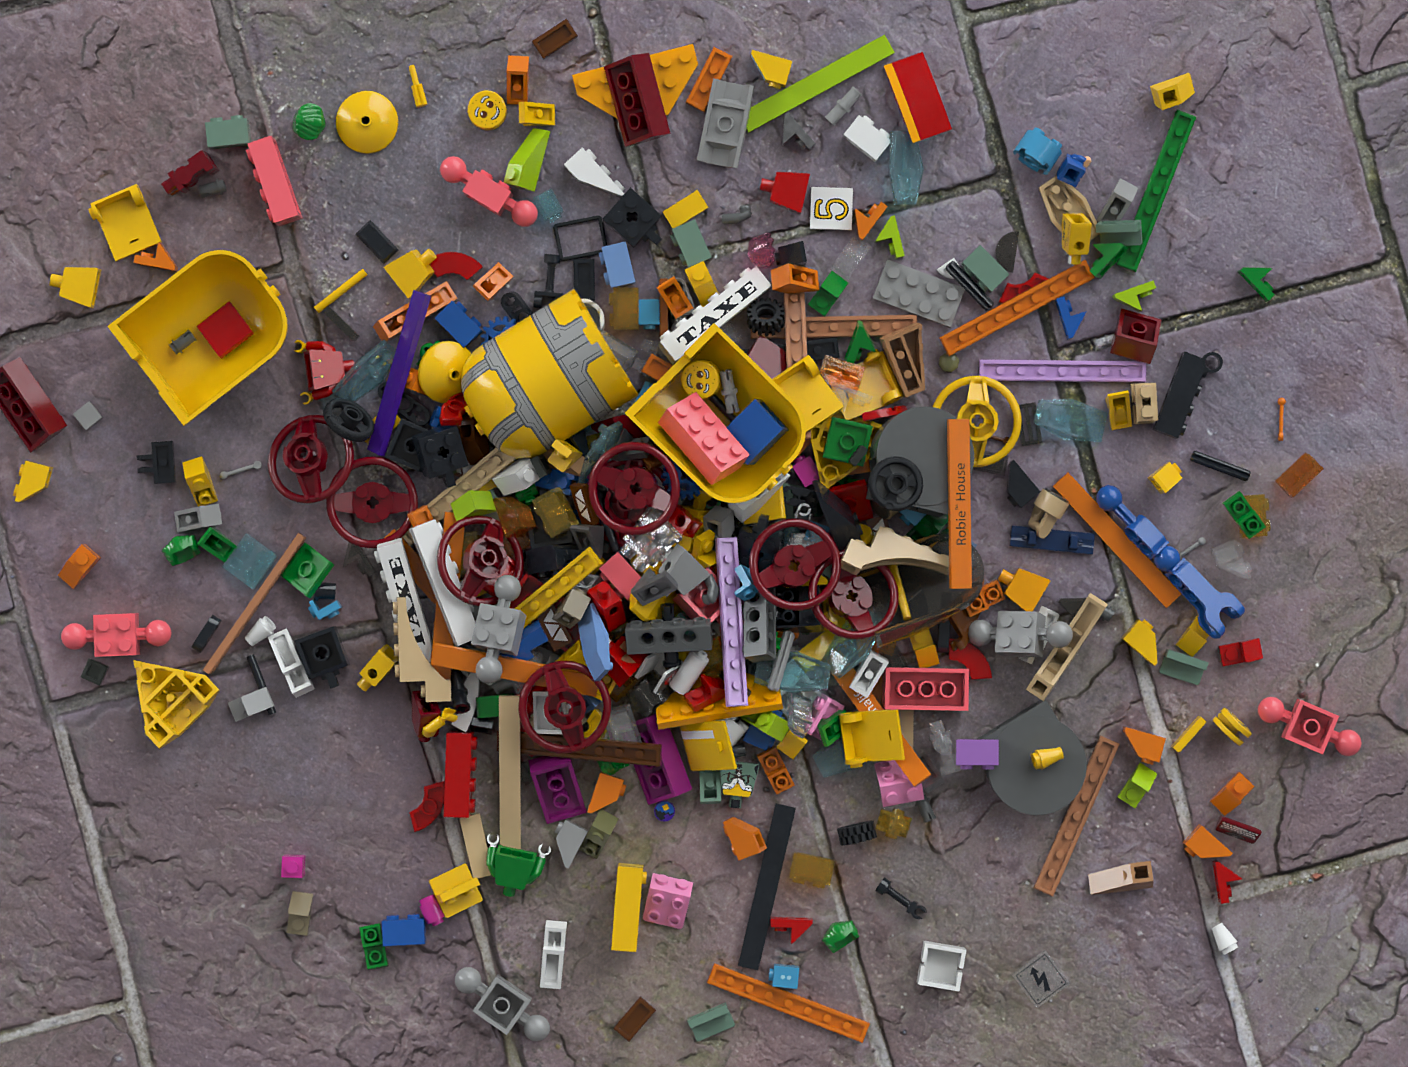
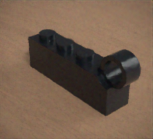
M1185 351L1182 352L1159 411L1158 421L1154 424V431L1175 439L1179 438V435L1183 436L1187 424H1184L1187 416H1191L1194 409L1192 401L1194 396L1198 397L1202 385H1199L1201 378H1205L1207 373H1215L1222 368L1223 359L1218 353L1209 352L1201 358ZM1208 356L1217 358L1218 366L1216 369L1211 370L1207 368L1205 360Z

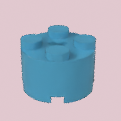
M1035 127L1033 130L1026 131L1014 149L1013 154L1016 155L1018 153L1020 155L1018 160L1028 168L1036 172L1041 169L1044 171V175H1048L1062 154V144L1055 139L1050 140L1044 136L1045 133L1041 129Z

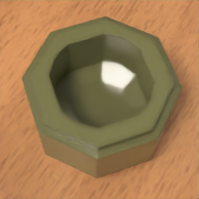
M944 353L940 356L938 365L942 371L951 373L958 368L959 359L955 353L951 356Z

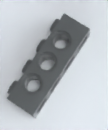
M776 587L768 589L776 596ZM757 592L753 598L744 601L742 605L744 615V645L742 646L744 658L753 663L776 659V606Z
M696 617L693 620L675 618L672 621L655 619L651 622L634 620L626 623L627 655L712 650L711 619H706L705 617ZM693 631L695 635L687 636L685 632ZM672 632L674 636L669 638L664 633ZM650 633L653 637L647 639L643 637V634Z

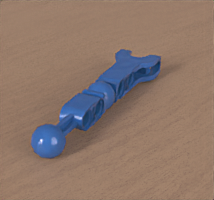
M1107 485L1099 489L1096 495L1098 506L1104 511H1113L1127 525L1124 529L1126 536L1150 560L1154 558L1157 568L1167 572L1165 576L1196 608L1200 627L1212 638H1221L1225 633V626L1220 620L1219 613L1224 612L1233 619L1239 618L1245 612L1241 602L1231 593L1218 592L1185 558L1180 560V554L1177 549L1167 546L1169 541L1166 540L1164 535L1148 518L1143 515L1135 517L1122 503V493L1117 487Z

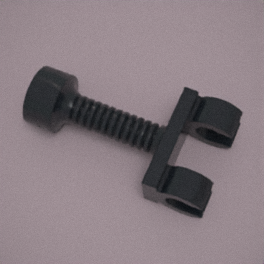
M544 254V262L548 266L546 290L544 292H534L533 307H542V296L555 297L556 300L564 295L563 293H554L553 291L555 267L557 264H560L561 255Z
M885 877L875 890L880 895H890V897L900 902L905 908L907 907L906 912L912 914L915 919H923L916 914L918 908L927 913L924 906L918 905L916 901L910 902L909 899L902 896L895 889L893 890L891 881Z

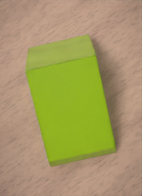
M469 490L451 503L456 522L465 517L483 516L497 511L491 491Z

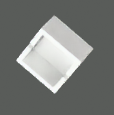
M923 941L921 961L924 964L920 963L917 983L924 986L960 991L962 971L957 970V967L963 969L966 949L959 946Z

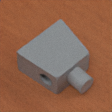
M678 543L658 571L661 573L666 570L678 583L677 591L682 595H686L710 576V573Z

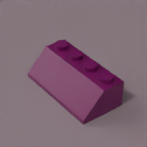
M656 714L620 726L625 741L662 744V762L660 767L633 764L648 805L692 790L670 728L658 729Z

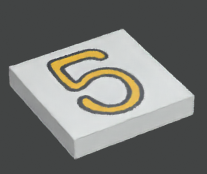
M811 187L810 229L852 230L853 188Z

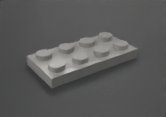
M887 259L872 299L951 328L965 289Z

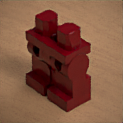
M199 151L187 160L189 162L188 165L178 167L176 171L172 170L167 173L170 178L161 183L168 195L174 196L178 192L186 194L190 191L189 187H194L198 183L200 177L206 173L214 175L220 171L207 152Z

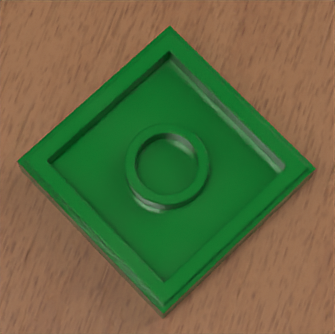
M831 417L822 457L850 464L848 459L859 445H863L868 449L873 426ZM866 454L859 461L857 466L864 467Z
M304 542L281 574V577L311 599L334 567V564Z

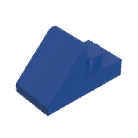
M1063 296L1055 299V304L1068 340L1074 337L1087 311L1071 316V303L1069 300H1065Z

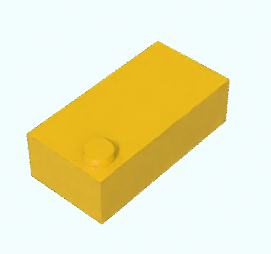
M618 864L611 950L637 951L642 884H646L647 872H643L644 865Z

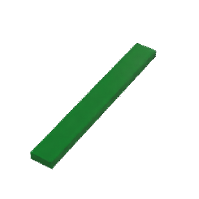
M1178 109L1176 110L1134 217V220H1141L1142 244L1127 246L1129 249L1117 261V266L1133 272L1137 271L1196 116Z

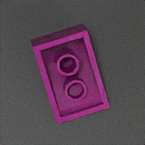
M542 756L528 760L530 773L547 824L587 813L571 758Z

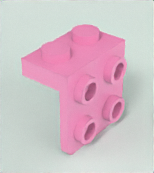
M823 693L815 698L812 707H814L810 715L807 714L801 723L803 731L819 740L821 739L817 725L820 720L828 719L838 710H843L845 707Z
M895 760L881 761L874 764L883 807L924 800L922 783L914 787Z
M653 873L643 920L677 929L683 928L693 882Z

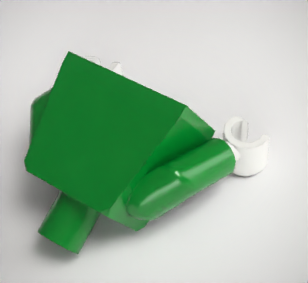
M489 834L487 841L490 847L487 848L486 865L491 876L495 877V884L504 886L503 894L513 897L516 889L524 890L526 884H532L541 875L546 862L544 858L551 852V848L549 846L548 852L544 854L541 852V844L538 847L539 856H537L535 852L498 845L500 843V836L498 834L497 841L491 843V834Z

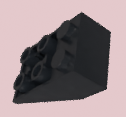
M817 585V595H819L822 589L820 585ZM801 586L794 589L777 587L776 597L788 602H804L809 600V586ZM822 602L821 604H819V606H820V609H821L822 612H823V602ZM776 606V631H791L793 633L824 632V627L817 620L811 608L792 611Z

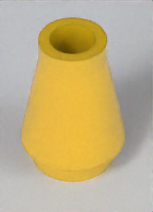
M1060 747L1035 750L1034 753H1031L1032 764L1036 770H1043L1053 763L1064 759Z

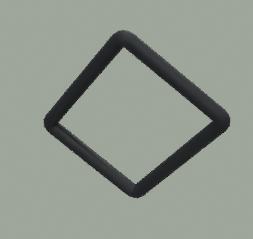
M597 215L557 223L553 226L561 261L598 255L602 250L563 257L558 227L598 220L603 246H608L601 216Z

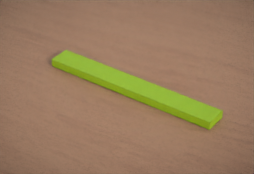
M885 34L751 107L746 129L748 133L893 55L895 52Z

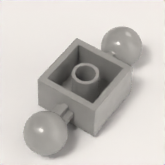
M512 575L501 576L495 582L494 592L499 598L497 606L480 603L471 644L477 649L487 650L486 657L478 661L475 671L478 679L488 684L498 681L502 675V665L498 660L499 653L518 655L527 616L521 610L510 608L511 601L517 599L521 592L519 580Z
M998 611L997 627H992L985 620H976L969 626L968 636L969 641L976 646H985L992 639H996L995 652L1003 657H1043L1044 640L1048 641L1053 647L1063 648L1072 641L1073 631L1063 621L1053 622L1048 628H1045L1046 616L1039 612Z
M464 967L457 972L455 976L457 989L465 994L475 992L481 997L473 1009V1012L506 1035L514 1024L518 1022L523 1026L526 1037L532 1041H542L548 1036L550 1032L548 1020L542 1015L530 1016L524 1012L532 997L499 974H497L488 987L481 982L480 973L472 967Z

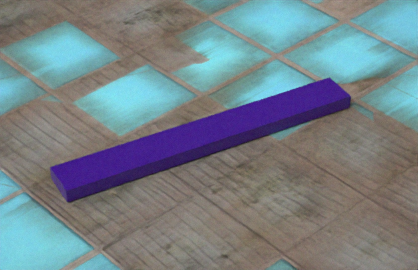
M413 290L375 420L374 431L367 450L380 456H385L431 299L430 295L417 290Z

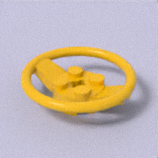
M967 376L957 379L940 392L933 407L941 409L945 399L953 391L962 386L969 385L966 404L961 406L956 418L969 419L970 438L974 448L973 467L992 465L1007 456L1018 441L1022 418L1017 400L1007 387L992 378ZM987 386L1000 392L1008 401L1013 414V429L1008 442L1001 450L994 455L983 458L987 439L994 434L999 423L997 412L989 404ZM975 415H979V419L983 421L978 427L972 423Z

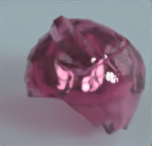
M766 232L753 237L748 243V257L759 268H769L775 262L773 255L776 249L772 247L774 239L771 237V233Z

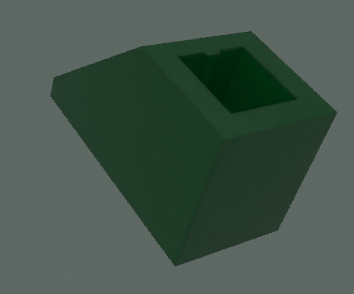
M926 514L905 536L910 537L919 545H926L947 524L948 516L947 519Z

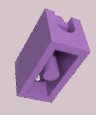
M956 739V765H960V769H973V765H981V769H994V765H999V740Z

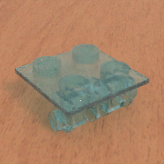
M246 533L222 567L254 590L277 558V555Z

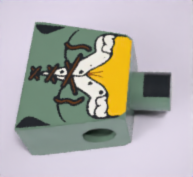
M736 761L737 769L720 770L721 791L723 795H730L729 807L741 808L742 797H751L759 770V763Z

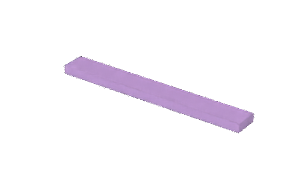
M979 360V376L989 377L996 381L1145 383L1146 363L1139 361Z
M737 537L716 538L715 548L726 707L748 706L746 665L742 652V646L744 645L741 599L734 594L740 588V579L734 570L739 566Z

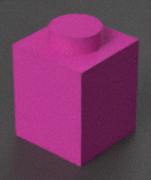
M802 455L793 461L795 465L792 469L805 488L811 485L814 480L820 479L817 466L811 456L806 458Z
M283 855L281 877L303 878L305 876L306 855Z

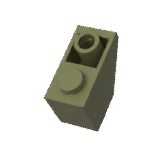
M600 809L579 850L597 859L619 818Z

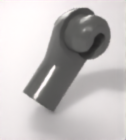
M742 205L739 208L740 213L723 214L722 223L724 225L738 224L750 218L752 215L751 207L749 205Z
M710 574L704 580L708 589L707 594L701 597L705 605L714 604L719 593L717 583L713 575Z

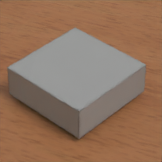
M91 401L73 413L85 430H88L103 418Z

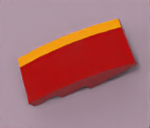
M923 52L883 66L912 144L952 130Z

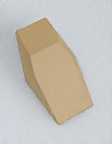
M1056 175L1038 187L1050 221L1061 233L1062 213H1083L1092 223L1090 240L1100 234L1096 233L1097 222L1087 199L1072 185L1058 180Z

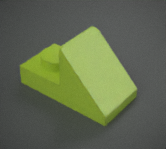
M894 215L889 218L874 243L891 239V243H888L890 254L895 255V259H899L905 255Z
M1153 280L1116 293L1112 297L1113 300L1141 312L1142 308L1137 295H1140L1141 298L1152 295L1151 290L1156 289V285Z
M1139 762L1117 797L1133 808H1136L1146 791L1149 792L1157 773Z

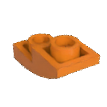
M997 579L962 597L969 617L989 609V606L1006 599Z
M776 746L757 754L776 795L795 786Z

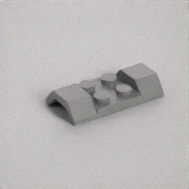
M713 78L697 161L728 168H738L754 86L730 83Z

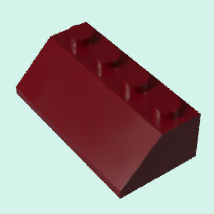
M649 53L630 55L604 66L625 147L671 134Z
M20 357L0 368V409L31 453L58 435L67 424Z

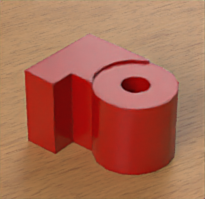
M677 504L674 513L668 520L681 535L690 538L695 536L703 522L695 518L687 509Z

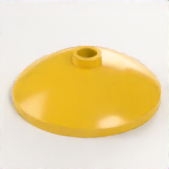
M361 91L349 96L339 107L336 115V129L340 139L350 149L364 154L376 153L386 148L395 138L398 130V115L393 104L382 94L373 91ZM364 117L370 119L368 124L362 123Z
M442 341L430 347L423 355L418 368L419 384L423 392L430 399L439 403H446L451 396L461 393L462 370L471 352L460 343L453 341ZM453 371L456 372L454 377H452Z

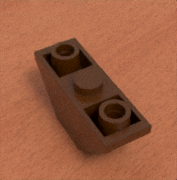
M468 413L462 415L461 425H457L467 461L471 466H474L489 454V439L485 434L481 436L476 429V419L474 417L470 418Z

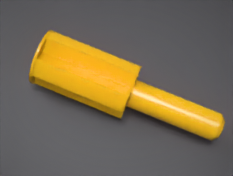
M410 65L409 71L413 82L411 88L416 108L424 107L428 104L422 83L419 84L415 65Z

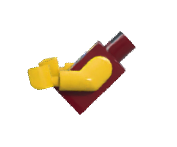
M421 690L412 691V723L418 740L429 742L431 737L439 735V729L445 725L446 720L455 722L458 716L454 715L456 710L445 708L441 717L437 702H425V697L421 698Z

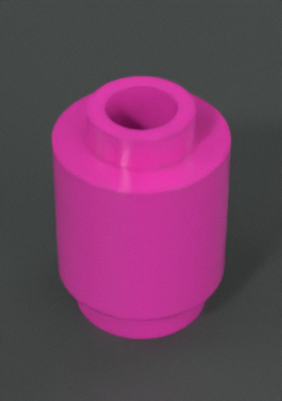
M434 894L419 900L421 905L419 908L427 925L431 923L432 926H436L444 922L443 917L445 916Z

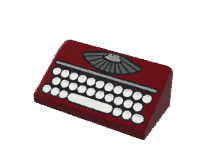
M1222 815L1219 817L1215 828L1218 832L1254 844L1262 833L1258 828Z

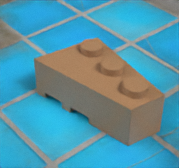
M918 322L879 338L904 397H909L925 390L922 324Z

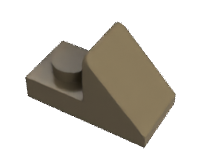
M298 891L292 892L288 909L287 933L308 935L314 894Z

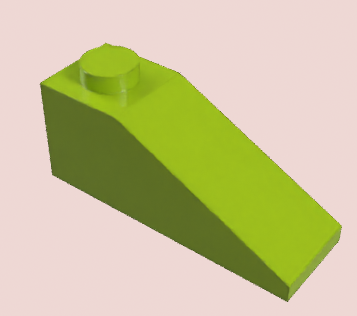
M537 128L531 130L508 163L504 178L505 184L535 192L550 131Z

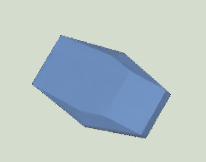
M590 603L578 622V628L586 665L594 681H600L609 670L613 669V663L610 662L609 634L594 603Z

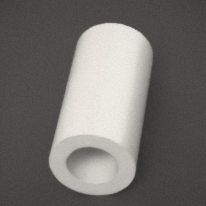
M703 650L689 652L669 683L674 691L682 695L690 691L709 662L707 653Z

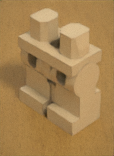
M1156 383L1130 384L1131 403H1135V405L1131 406L1132 425L1151 424L1158 421Z

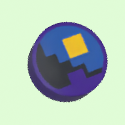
M667 800L658 802L654 808L656 818L663 822L671 820L675 814L674 805Z

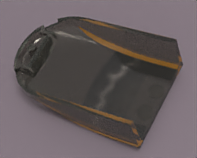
M935 534L914 541L919 545L929 546L938 554L949 556V534ZM972 544V588L949 589V575L920 566L897 565L911 619L903 620L898 602L897 611L890 624L885 629L874 632L875 636L873 637L877 648L923 632L967 608L976 600L982 590L985 576L982 558ZM877 567L862 570L857 574V576L865 579V582L872 591V605L868 611L874 626L884 618L890 605L889 585Z

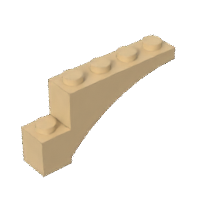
M880 526L869 547L861 540L851 539L841 558V568L856 576L862 570L892 564L920 566L949 575L948 555L938 554L929 546L919 545L910 537L900 536L888 527Z
M1092 593L1088 595L1069 625L1073 631L1072 641L1066 647H1054L1028 685L1027 691L1042 701L1046 699L1108 606L1107 603Z
M396 597L397 602H393V614H397V623H393L394 635H398V644H394V656H398L399 665H395V677H399L400 682L424 681L425 685H421V698L425 697V702L451 701V680L444 679L422 653L410 626L406 597Z

